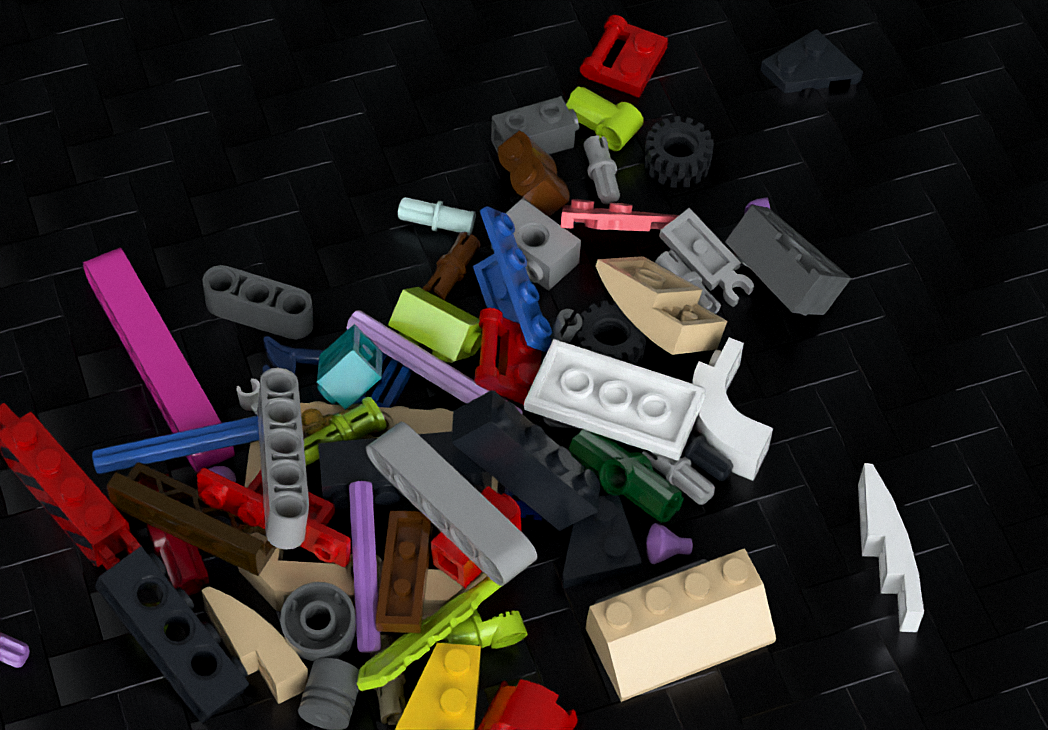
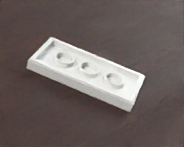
M553 339L524 401V410L679 461L704 401L706 388Z

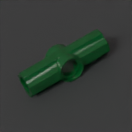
M584 429L572 439L568 449L572 452V457L599 477L602 488L608 494L613 496L624 495L660 523L670 521L672 516L680 510L684 500L681 495L682 491L653 471L650 460L640 452L629 453L610 438Z

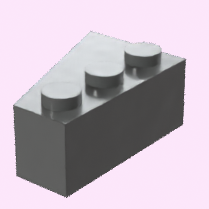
M751 205L725 241L734 251L733 255L743 265L749 267L792 313H800L805 316L808 314L824 315L851 279V277L768 207Z

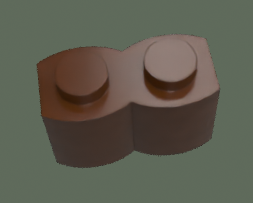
M516 132L498 147L500 163L510 172L513 189L527 202L548 217L569 202L568 187L557 176L554 160L524 132Z

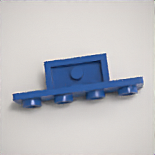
M486 206L480 210L494 254L473 266L487 308L500 310L504 318L520 324L527 345L547 353L552 343L550 338L552 334L551 326L541 313L538 304L539 293L529 279L525 268L527 266L526 257L521 249L518 248L513 235L515 226L506 213Z

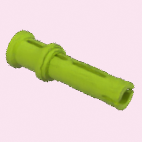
M367 396L362 399V405L343 415L339 413L333 415L329 420L328 426L303 439L306 466L319 459L318 443L358 440L374 430L381 432L386 429V422L382 412L371 397Z

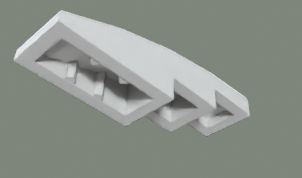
M864 463L858 484L862 556L879 557L881 593L898 594L900 632H917L924 614L919 572L909 536L895 502L874 465Z

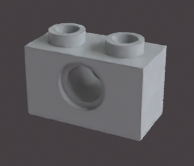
M523 198L506 212L515 226L513 235L517 246L526 257L527 266L525 268L530 281L539 283L549 291L579 264L581 240L565 228H561V225Z

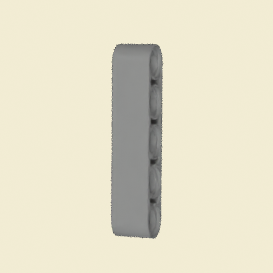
M271 368L261 375L257 407L265 530L267 540L273 546L288 550L294 549L304 542L309 511L299 384L297 376L293 372L284 368Z
M401 421L366 446L367 455L376 469L494 583L504 586L537 560V553L529 539L409 425Z

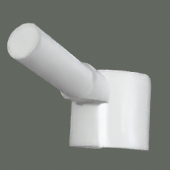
M251 379L253 392L244 393L237 386V394L240 406L244 410L254 411L257 414L260 383L256 379Z

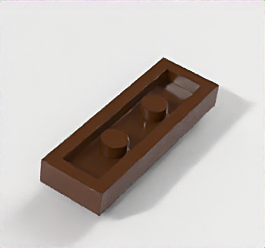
M390 510L375 622L378 632L421 633L433 523L422 512Z

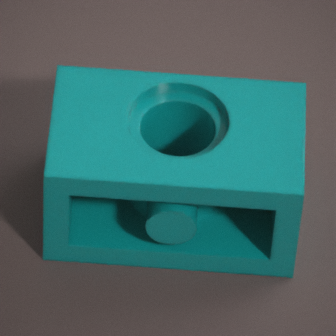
M355 324L319 356L318 390L330 403L334 404L337 401L345 410L382 378V351Z

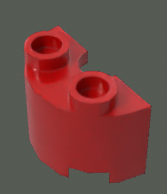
M520 679L517 686H509L504 680L501 682L477 730H574L578 719L574 709L566 712L556 704L559 695L544 686Z

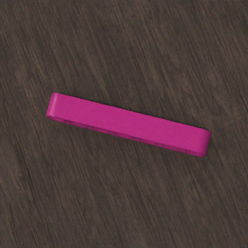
M117 248L83 262V268L92 290L172 433L221 423L123 250ZM233 446L189 455L186 458L193 470L198 473L203 467L207 469L234 457L235 452Z

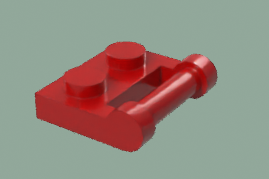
M611 15L604 25L605 32L590 57H586L581 64L580 72L589 80L640 97L667 49L668 38L630 25L619 15ZM616 40L625 41L626 43L611 68L603 66Z
M483 309L479 315V326L482 328L480 366L475 369L474 382L489 391L493 389L497 394L524 405L528 392L541 367L542 351L527 345L520 324L504 318L503 313L498 309ZM498 336H499V337H501V339H500L499 366H498V368H497V367H496V354H497V340H498Z

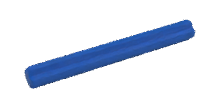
M258 415L96 449L93 451L92 456L94 467L98 474L132 468L137 462L146 465L259 441Z

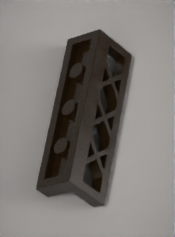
M139 462L136 463L127 477L116 472L107 484L110 502L116 509L254 575L259 576L277 548L268 540L264 544V541L249 535L258 532L266 536L265 529L259 526H250L244 523L238 516L224 509L210 507L198 496L197 489ZM143 478L157 485L159 492L138 482ZM185 498L189 501H192L194 504V508H191L177 500ZM218 515L224 516L230 520L231 526L213 517Z

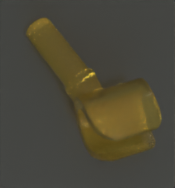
M313 408L303 411L301 413L302 426L317 423L305 429L307 436L328 426L329 420L335 414L323 416L319 410ZM351 408V409H348V410H344V411H341V412H338V413L341 414V415H343V414H345V413L351 411V410L354 409V408Z

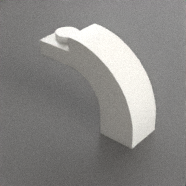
M729 337L722 351L717 349L714 351L709 365L699 361L696 366L692 384L706 388V395L692 430L694 435L705 437L707 445L731 460L734 465L732 472L753 481L769 449L773 428L742 415L733 407L727 397L726 391L740 366L744 343Z

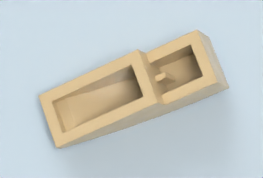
M210 586L202 589L204 608L230 655H234L243 664L248 675L259 670L278 704L304 692L308 681V669L296 651L289 646L286 639L258 613L235 598Z

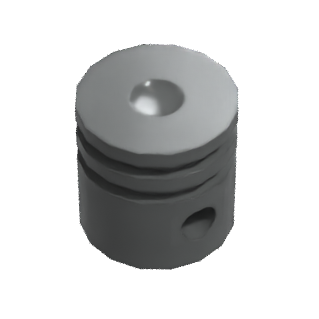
M319 658L315 660L312 664L298 709L300 717L306 722L323 729L342 730L347 728L359 691L357 686L359 670L348 662L339 659Z

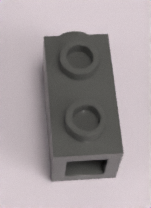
M562 96L492 116L491 141L498 153V147L516 132L522 131L547 154L556 153L574 147L575 131L579 130L578 118L573 109L567 108Z

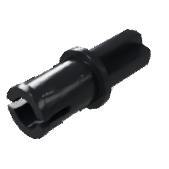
M690 433L681 456L688 458L691 464L694 463L717 480L724 481L733 470L734 465L731 460L707 445V439L702 435L697 437Z

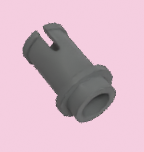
M564 309L560 311L551 327V340L556 339L572 345V339L583 323L581 316L577 313L570 323L568 319L574 310Z

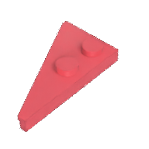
M572 199L571 205L563 206L561 228H573V222L585 223V227L600 230H661L679 215L632 211L633 205L624 203H610L609 209L594 208V201Z

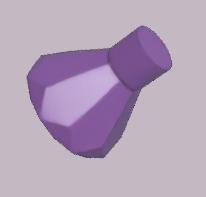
M657 523L651 526L647 536V556L650 563L657 564L676 554L690 555L692 552L693 543L691 538L678 537L665 526Z

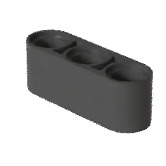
M224 265L213 266L205 272L202 279L206 308L211 314L294 340L308 336L313 330L312 300L306 291Z

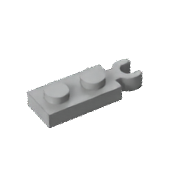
M690 208L660 230L659 237L671 250L677 253L691 271H695L701 276L702 283L710 291L718 285L723 289V297L729 305L734 307L739 300V297L733 292L732 288L741 287L748 295L752 293L754 288L752 280L746 275L735 272L739 269L741 262Z

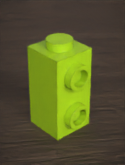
M420 287L402 290L388 323V326L399 331L401 336L416 345L422 343L433 349L432 355L448 363L473 356L481 346L482 334L480 333L482 328L479 326L478 318Z

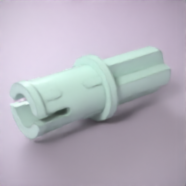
M405 197L401 200L398 208V218L401 220L432 226V231H437L438 228L459 233L467 232L468 236L472 234L476 217L475 211L444 206L443 201H438L437 204Z

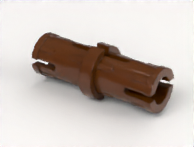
M461 232L449 252L438 259L436 271L422 289L435 296L438 295L440 299L445 301L455 283L465 277L467 265L480 249V241L470 234L465 242L464 240L468 236L467 232Z

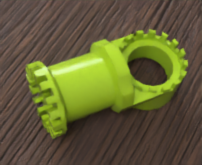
M475 610L469 618L454 627L452 632L442 639L444 642L441 643L479 645L481 648L491 645L492 648L498 649L521 641L528 633L519 611H511L512 615H510L509 611L505 612L506 617H503L501 613L499 617L494 616L492 619L482 622L479 613Z

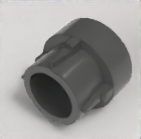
M326 582L308 583L294 590L283 604L280 617L281 628L287 643L296 651L302 661L306 659L314 662L319 658L337 659L344 652L346 654L349 653L356 635V615L351 599L342 589ZM326 615L331 618L329 625L322 630H313L307 626L308 621L316 616Z

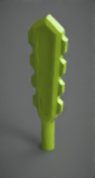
M487 576L469 591L440 607V610L422 621L421 633L402 635L391 646L372 657L359 669L357 679L359 690L364 691L383 687L389 681L394 680L406 670L408 665L428 652L430 647L437 641L445 638L452 632L454 627L469 618L481 602L502 586L497 585Z

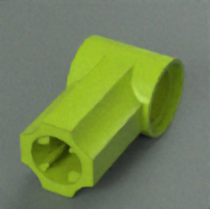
M578 86L571 93L566 104L568 109L575 111L579 123L595 131V134L599 135V140L602 136L607 139L608 148L612 151L621 150L644 123L641 113L632 104L620 102L615 105L585 87L581 88Z

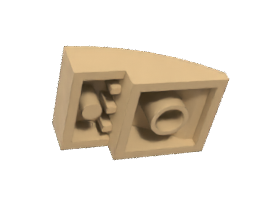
M645 257L598 259L595 267L613 300L626 317L655 344L672 355L716 350L718 348L728 321L698 305L702 289Z

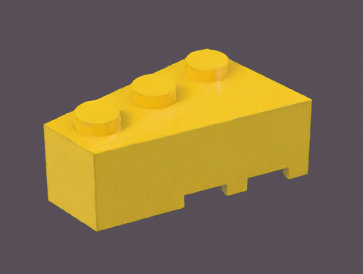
M437 643L395 730H475L481 646Z

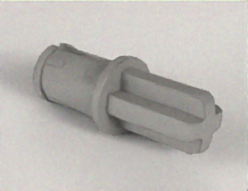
M599 135L591 136L584 142V149L589 161L588 176L594 180L601 203L609 205L611 202H617L620 197L615 178L617 165L610 157L607 139L602 136L599 140Z
M647 451L642 452L650 460L652 467L665 476L668 482L676 485L698 504H705L714 495V485L691 467V461L688 458H679L678 461L654 452L651 454Z

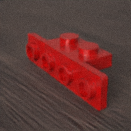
M204 467L198 472V496L207 505L215 509H224L238 516L244 523L250 526H259L265 529L261 470L247 488ZM308 492L309 511L305 540L300 547L313 552L324 562H333L339 566L346 567L350 561L351 539L326 526L334 515L335 504Z

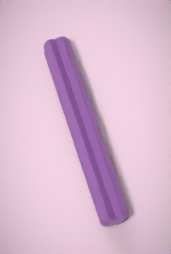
M356 481L349 485L357 648L359 652L372 653L381 649L380 632L377 631L375 623L378 607V581L373 490L371 482Z

